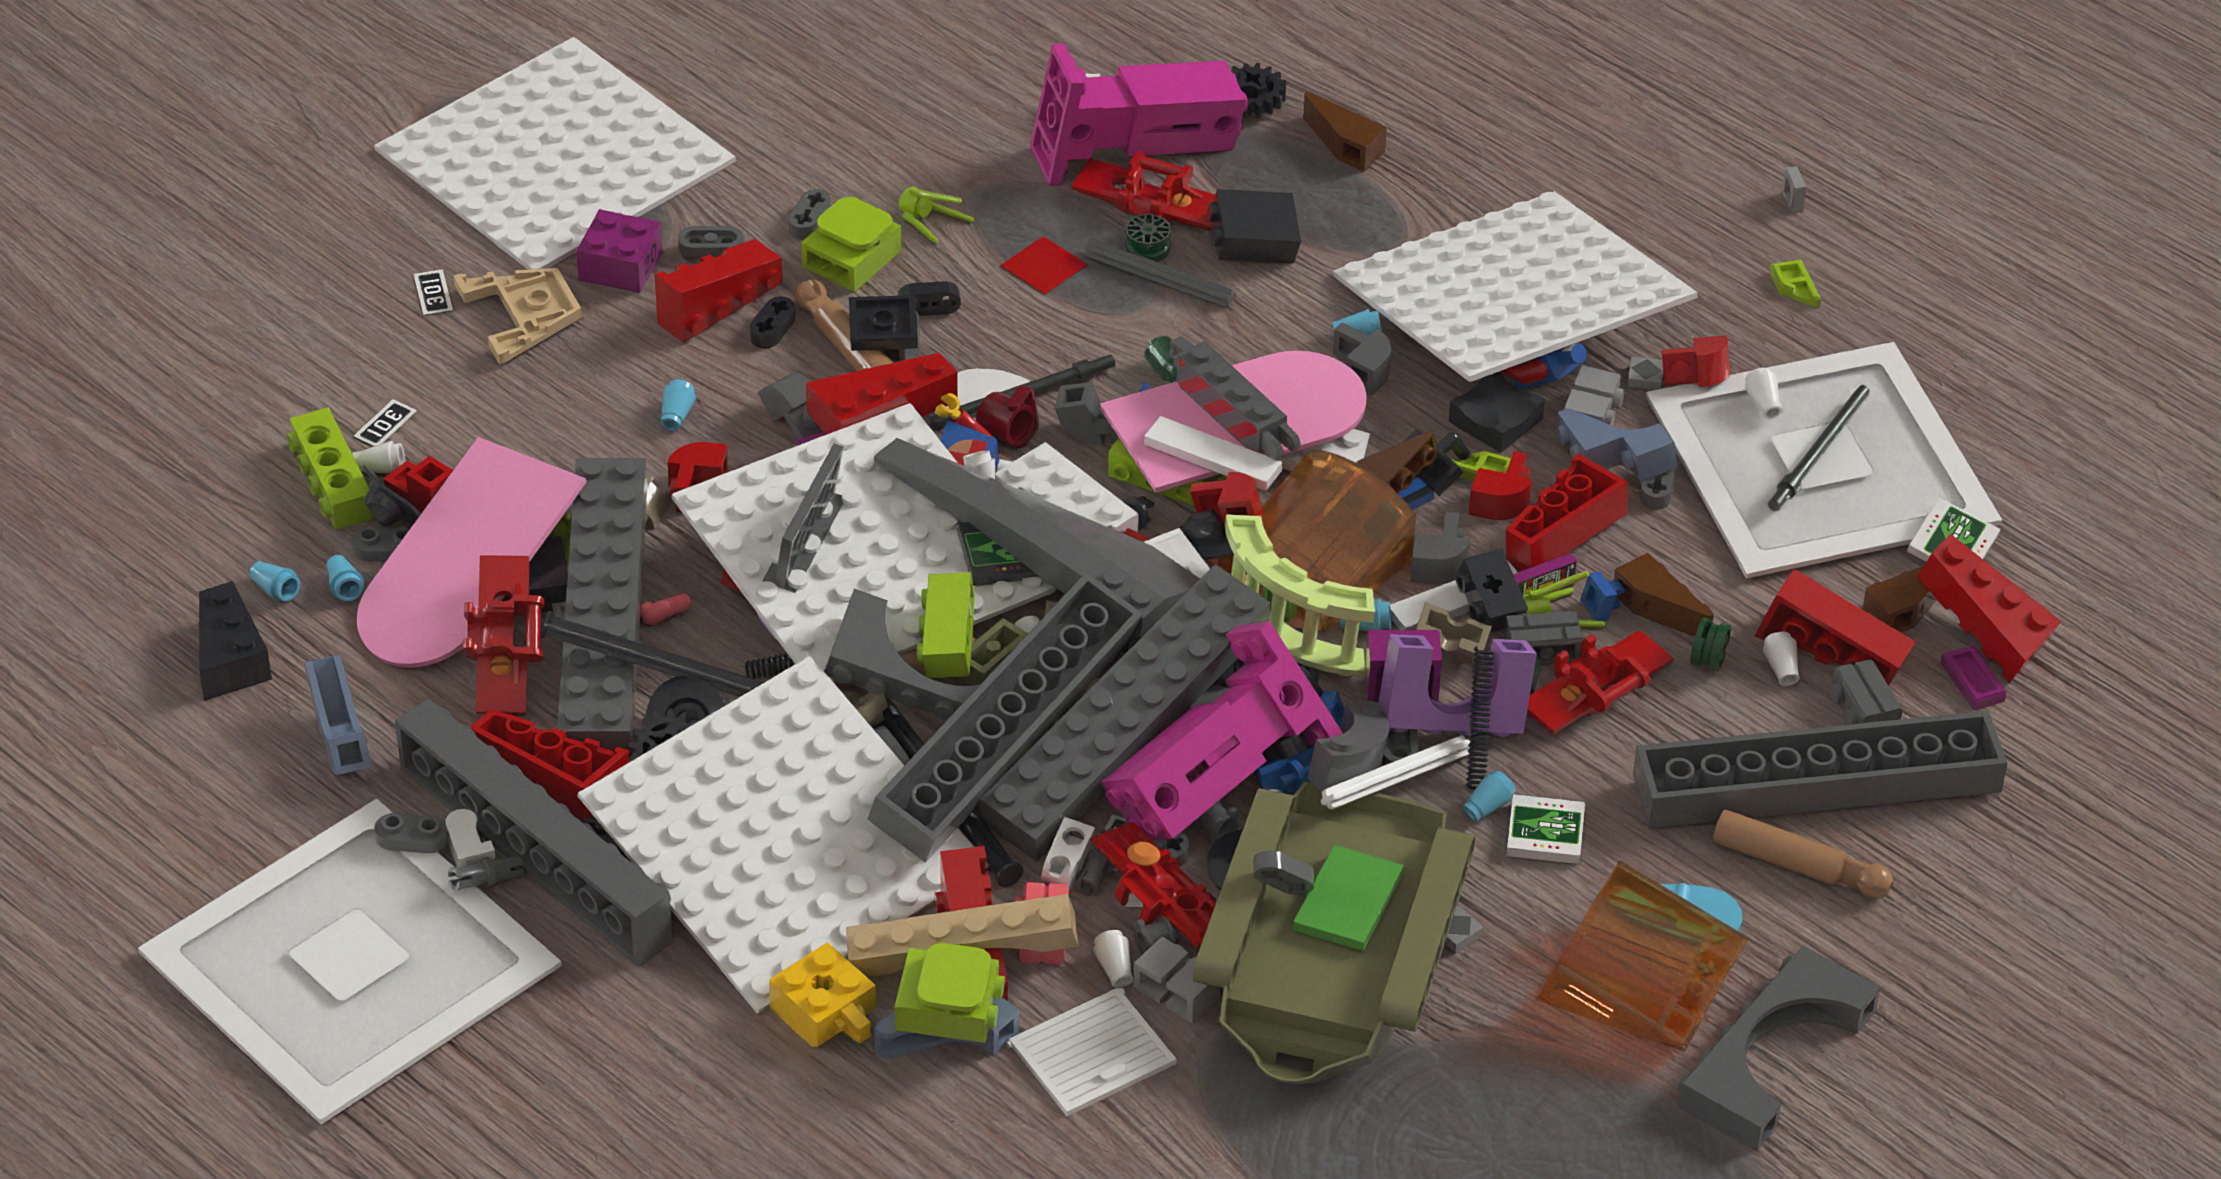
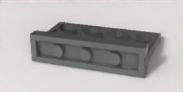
M835 443L832 445L782 537L778 564L772 562L762 582L769 581L777 587L796 593L797 589L790 587L787 583L789 575L795 569L807 572L817 552H804L812 534L818 536L822 544L843 505L842 495L835 493L843 446ZM830 501L833 505L832 514L829 517L822 518V514Z

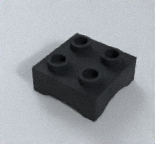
M1496 372L1482 377L1478 384L1469 392L1457 396L1450 401L1448 422L1502 453L1543 419L1545 399L1537 394L1527 393L1516 388L1500 372Z

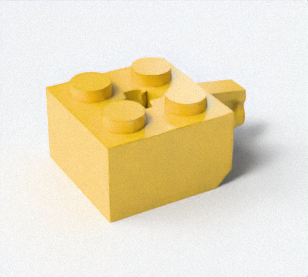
M828 942L769 979L770 1009L811 1047L820 1046L841 1031L858 1044L871 1037V1022L866 1018V1015L876 1009V985Z

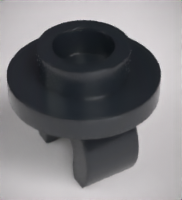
M1145 496L1124 499L1123 502L1138 513V531L1142 530L1151 519L1147 509L1154 507L1155 503Z

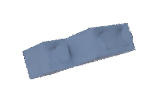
M1565 409L1558 412L1560 426L1556 427V434L1561 445L1568 446L1572 458L1579 453L1606 470L1624 464L1626 470H1632L1640 482L1677 468L1675 443L1661 423L1646 428L1628 430L1614 427L1573 409Z
M338 654L304 662L319 732L324 736L331 771L335 775L372 767L365 734L356 715L341 656Z
M995 998L994 1005L998 1006L997 1023L995 1029H988L985 1043L895 1030L894 1011L889 1016L881 1018L874 1028L875 1053L889 1059L950 1042H965L979 1046L995 1055L1006 1045L1009 1038L1019 1034V1009L1003 998Z

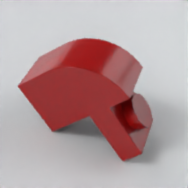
M1727 335L1693 338L1694 347L1661 350L1664 386L1698 383V387H1706L1728 379L1730 376Z
M695 442L675 450L667 461L670 497L675 492L728 473L727 444ZM676 505V512H682Z
M1514 451L1506 473L1479 467L1470 492L1469 515L1491 520H1507L1519 516L1530 505L1532 479H1530L1531 469L1526 468L1527 453Z
M428 456L418 465L407 460L384 477L383 481L386 487L411 503L422 514L453 472V469L432 456Z
M1228 472L1226 480L1195 483L1191 487L1190 493L1196 512L1214 509L1222 517L1224 527L1226 515L1261 516L1263 518L1264 511L1255 481L1245 473Z

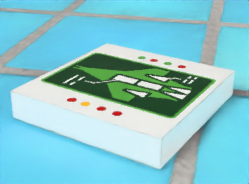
M1939 497L1911 541L1907 552L1927 561L1933 551L1949 534H1952L1984 559L1996 540L2000 529Z
M1513 794L1506 856L1579 864L1585 802Z

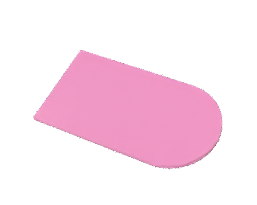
M1284 351L1232 365L1287 415V425L1298 434L1301 441L1300 448L1293 452L1327 443L1344 436L1357 426L1365 413L1366 390L1361 378L1346 364L1330 356L1309 351ZM1178 381L1100 403V410L1155 493L1220 474L1144 445L1145 434L1160 416L1244 447L1180 388ZM1282 447L1284 452L1283 455L1293 453L1292 451L1288 450L1287 447Z
M478 437L365 590L357 611V629L368 651L385 664L404 668L435 664L459 652L463 648V639L467 638V620L464 617V603L473 602V607L478 608L480 555L530 556L531 560L587 483L586 479ZM505 595L496 597L494 601H501Z

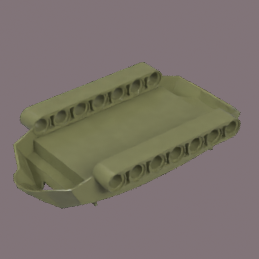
M1304 782L1294 795L1262 788L1257 790L1194 966L1193 982L1223 988L1219 1022L1223 1030L1256 1060L1260 1071L1267 1077L1282 1083H1316L1371 1064L1396 1028L1413 1032L1417 1031L1475 845V835L1445 829L1446 812L1417 801L1377 792L1330 810L1327 805L1323 806L1320 800L1323 799L1322 793L1311 782ZM1337 845L1404 865V874L1363 952L1293 931V921L1308 893L1304 895H1290L1255 879L1253 875L1254 856L1262 851L1282 852L1311 866L1314 870L1315 882L1333 846ZM1280 1052L1314 1060L1312 1072L1276 1064L1277 1053Z

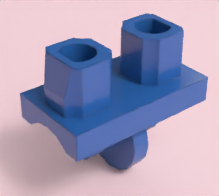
M1309 745V748L1287 759L1278 758L1257 768L1255 774L1260 788L1266 790L1278 789L1290 795L1295 793L1304 782H1310L1307 776L1315 745Z

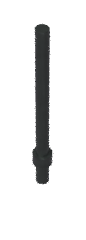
M1111 354L1092 361L1084 359L1073 363L1071 368L1022 385L1033 387L1034 394L1075 380L1082 382L1091 379L1095 373L1115 367V360ZM1019 386L1001 391L1000 393L1011 397ZM984 398L960 405L959 409L965 410L970 416L976 415ZM937 414L930 416V423L934 429L944 426L946 421H951L950 416L946 418L939 417Z
M1865 385L1858 386L1791 474H1786L1778 483L1777 492L1768 502V507L1772 511H1779L1788 499L1793 498L1802 487L1801 482L1869 396L1870 390Z

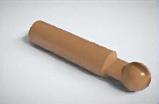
M807 280L798 285L795 290V300L798 306L805 311H809L814 316V323L856 371L894 363L883 350L851 351L850 316L848 311L839 302L832 301L827 296L824 285L819 281Z
M1726 809L1722 812L1715 828L1714 844L1833 886L1840 883L1860 890L1867 898H1882L1890 892L1893 885L1892 874L1882 864L1860 862L1847 857L1846 851Z

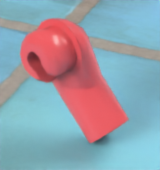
M681 593L655 603L644 602L641 604L640 618L647 625H657L677 613L689 610L691 608V599L686 593Z

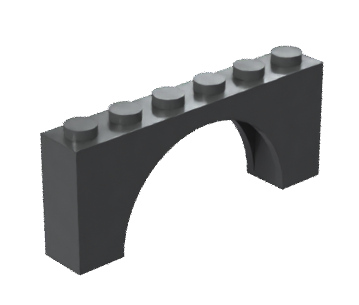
M854 588L824 670L826 675L832 677L837 682L848 683L865 689L873 695L884 693L885 697L901 702L906 707L918 708L932 713L940 719L948 720L980 685L954 686L944 684L914 670L901 658L889 639L885 624V611L888 600Z
M1802 946L1793 957L1789 955L1785 958L1779 973L1774 979L1768 978L1765 981L1754 1002L1748 1001L1745 1004L1734 1025L1728 1024L1725 1027L1714 1048L1708 1047L1704 1051L1696 1069L1693 1072L1689 1070L1684 1074L1678 1086V1090L1681 1091L1679 1108L1751 1149L1758 1151L1778 1127L1781 1103L1768 1095L1754 1080L1746 1062L1745 1056L1748 1050L1759 1038L1768 1032L1795 1023L1829 1024L1857 1034L1876 1012L1880 986Z

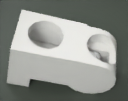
M467 809L452 811L446 818V827L449 837L448 845L456 867L476 864L479 859L483 858L496 860L495 849L491 840L482 843L480 841L476 814Z
M1064 817L1046 857L1041 881L1053 884H1066L1069 890H1071L1079 870L1082 869L1088 852L1094 849L1091 838L1095 837V827ZM1069 832H1079L1084 837V840L1070 836Z

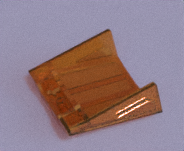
M1310 449L1262 506L1264 511L1262 524L1273 544L1274 553L1280 559L1287 558L1296 566L1307 571V578L1324 585L1328 580L1342 585L1373 589L1374 592L1412 561L1416 513L1383 480L1366 468L1343 456L1327 451ZM1234 554L1219 558L1218 566L1231 573ZM1297 605V616L1305 620L1306 610ZM1320 614L1318 629L1324 632L1340 618Z
M1618 861L1553 968L1536 1000L1684 1052L1749 938L1628 864Z

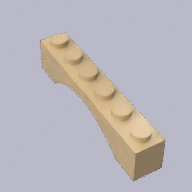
M1068 894L846 927L848 961L867 978L890 975L903 969L909 947L927 950L930 946L937 943H949L981 949L1013 948L1038 952L1078 947L1075 912Z

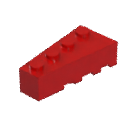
M753 239L724 249L721 256L713 257L710 254L702 257L698 264L689 266L684 263L676 266L675 272L667 274L662 271L654 274L657 324L685 343L783 282L782 257L757 239Z
M939 352L805 382L806 413L826 435L911 403L919 415L924 417L935 412L936 407L940 404L948 406L947 403L941 400L942 396L952 393L958 398V372Z
M1577 453L1571 459V466L1567 470L1562 469L1556 475V482L1549 489L1544 488L1538 494V501L1534 505H1528L1505 529L1507 561L1520 571H1524L1566 555L1627 515V481Z
M1949 534L1933 551L1917 575L1919 580L1945 610L1951 609L1960 621L1958 625L1966 634L1971 632L1982 644L1983 648L1981 651L1989 661L1994 659L2004 670L2001 675L2009 684L2045 645L2061 623V620L1952 534Z
M1793 569L1775 596L1754 637L1765 640L1766 637L1773 633L1787 632L1796 640L1798 649L1814 654V660L1825 665L1836 663L1842 666L1848 664L1854 666L1857 662L1872 659L1888 686L1916 643L1903 633L1796 569Z
M493 709L470 726L477 738L487 746H493L504 760L511 765L518 766L526 778L534 784L541 785L552 799L558 804L562 803L567 806L571 814L580 820L587 819L592 813L578 798V793L629 763V750L616 747L614 751L601 748L599 741L586 738L584 742L567 738L566 731L556 728L541 730L535 728V722Z
M984 846L940 851V891L934 892L936 913L992 905L990 876L985 874L986 853ZM983 948L989 953L991 959L999 960V976H1005L1002 998L1008 1001V980L1002 948Z

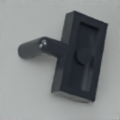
M1416 429L1404 441L1419 436L1423 433ZM1455 432L1448 433L1436 445L1438 453L1434 461L1417 474L1435 490L1438 496L1463 474L1461 468L1446 454L1452 449L1460 460H1465L1470 455L1469 449Z

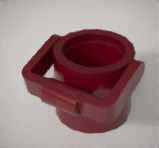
M1020 385L1011 397L1000 392L990 393L981 402L977 411L976 421L991 433L994 438L1016 448H1024L1039 428V416L1033 387Z

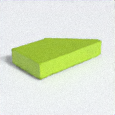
M1802 260L1770 264L1769 273L1779 294L1811 307L1820 308L1821 297Z
M1480 451L1471 454V458L1454 462L1463 471L1460 478L1474 481L1479 467L1506 473L1511 458L1487 451Z

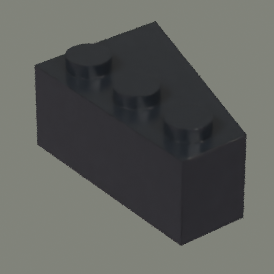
M233 581L199 591V673L204 701L272 680L268 649Z

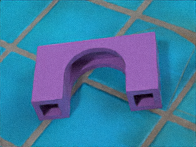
M1389 634L1378 703L1382 706V710L1389 721V730L1404 733L1408 729H1422L1430 734H1440L1443 730L1469 735L1468 733L1471 731L1469 729L1471 726L1469 722L1472 720L1469 717L1472 714L1470 712L1472 709L1470 705L1473 703L1471 701L1473 696L1454 704H1443L1429 698L1428 681L1433 647L1424 636ZM1492 639L1490 651H1493L1494 654L1489 656H1492L1494 659L1488 662H1492L1494 665L1488 666L1493 671L1487 673H1491L1493 676L1485 677V679H1492L1493 682L1483 683L1492 685V688H1479V690H1491L1492 693L1476 694L1491 696L1492 699L1477 700L1491 702V705H1475L1478 707H1490V711L1475 712L1490 713L1491 716L1489 717L1477 716L1476 718H1487L1491 721L1489 723L1474 722L1477 724H1489L1490 727L1474 729L1489 730L1491 734L1500 737L1510 736L1511 733L1523 734L1537 653L1526 640Z

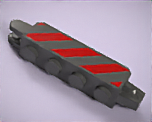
M1182 336L1170 341V357L1174 360L1173 364L1177 368L1176 379L1180 388L1245 448L1260 454L1265 452L1273 460L1283 456V446L1292 452L1300 448L1301 441L1298 434L1287 425V415L1206 341L1195 346Z

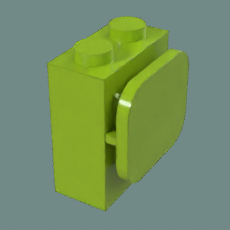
M843 197L819 216L817 220L818 228L801 242L803 268L855 293L901 251V225L894 223L889 213L855 197Z
M937 943L930 946L927 950L909 947L895 1003V1030L985 1043L988 1029H995L997 1023L998 1006L994 1005L995 998L1002 999L1005 976H999V960L991 959L987 951L977 947L949 943Z

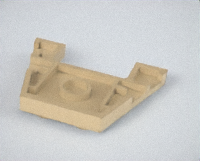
M558 268L515 270V275L496 277L493 272H486L483 278L466 279V274L453 275L454 285L464 303L498 295L514 322L515 329L488 336L489 348L499 365L582 318L581 307Z

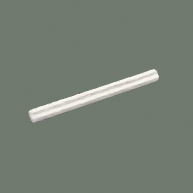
M1460 735L1326 788L1322 791L1323 799L1320 800L1323 806L1327 805L1330 810H1333L1468 756L1470 753L1467 750L1470 748L1468 746L1470 741L1466 740L1463 735Z

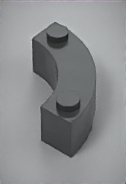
M1368 700L1362 701L1361 704H1346L1340 727L1343 734L1331 738L1316 739L1307 778L1321 793L1326 788L1381 766L1390 727L1380 704Z

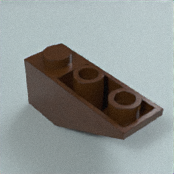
M1308 91L1304 93L1303 119L1338 160L1365 172L1385 152L1387 127Z
M1428 431L1358 460L1336 483L1341 503L1366 519L1376 501H1386L1391 505L1397 494L1402 490L1408 489L1413 483L1414 477L1424 467L1429 466L1434 461L1438 453L1434 433Z
M1649 553L1615 569L1614 580H1618L1625 589V593L1617 594L1616 598L1633 614L1694 637L1703 617L1713 620L1714 614L1706 604L1701 603L1689 591L1686 585L1680 583L1668 572L1662 563L1656 561Z
M1921 566L1867 587L1862 610L1902 633L1915 628L1937 599L1917 577L1923 567Z

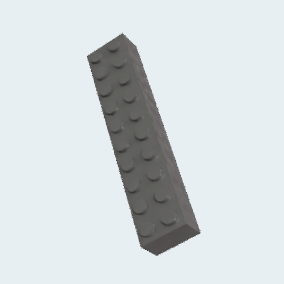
M576 458L575 474L584 477L587 483L573 501L565 620L639 643L648 489L646 458ZM563 641L557 729L566 731L567 738L584 742L586 738L599 741L601 748L614 751L616 747L629 750V757H631L632 750L628 745L633 742L637 664Z
M1215 564L980 799L981 819L983 822L1037 862L1051 848L1064 817L1078 821L1106 792L1101 781L1175 722L1231 666L1237 657L1231 649V642L1226 634L1236 626L1270 621V602Z
M1086 572L877 794L867 820L926 863L980 804V799L1034 746L1126 646L1129 639L1134 637L1143 613Z
M429 698L395 720L401 770L451 812L457 809H467L474 812L477 816L478 830L481 837L486 841L491 840L493 846L506 857L519 855L523 861V865L518 866L520 869L523 868L527 875L637 966L640 967L673 943V922L670 910L671 896L667 888L663 884L656 883L649 878L637 863H631L622 856L615 845L606 843L589 824L582 823L574 817L567 806L562 803L558 804L547 794L541 785L534 784L526 778L518 766L509 764L493 746H487L476 737L470 727L461 725L446 708H440Z
M1989 711L1638 745L1636 746L1633 778L1648 828L1715 822L1719 820L1725 809L1754 818L2000 793L2003 788L2007 760Z

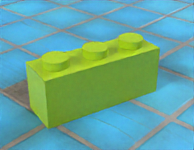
M971 572L928 574L927 589H922L921 603L922 609L925 610V615L919 617L920 636L923 637V642L917 643L918 664H924L928 678L970 676L975 591Z

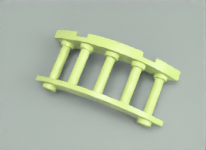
M1226 515V535L1234 553L1231 575L1256 593L1259 592L1260 584L1273 593L1270 623L1295 661L1311 668L1337 673L1344 677H1365L1364 649L1356 648L1360 622L1373 623L1374 621L1373 589L1352 587L1328 580L1323 585L1307 578V571L1296 566L1287 558L1280 559L1274 553L1273 544L1264 530L1261 516ZM1286 600L1306 610L1303 633L1284 623ZM1320 614L1346 620L1342 646L1317 639Z

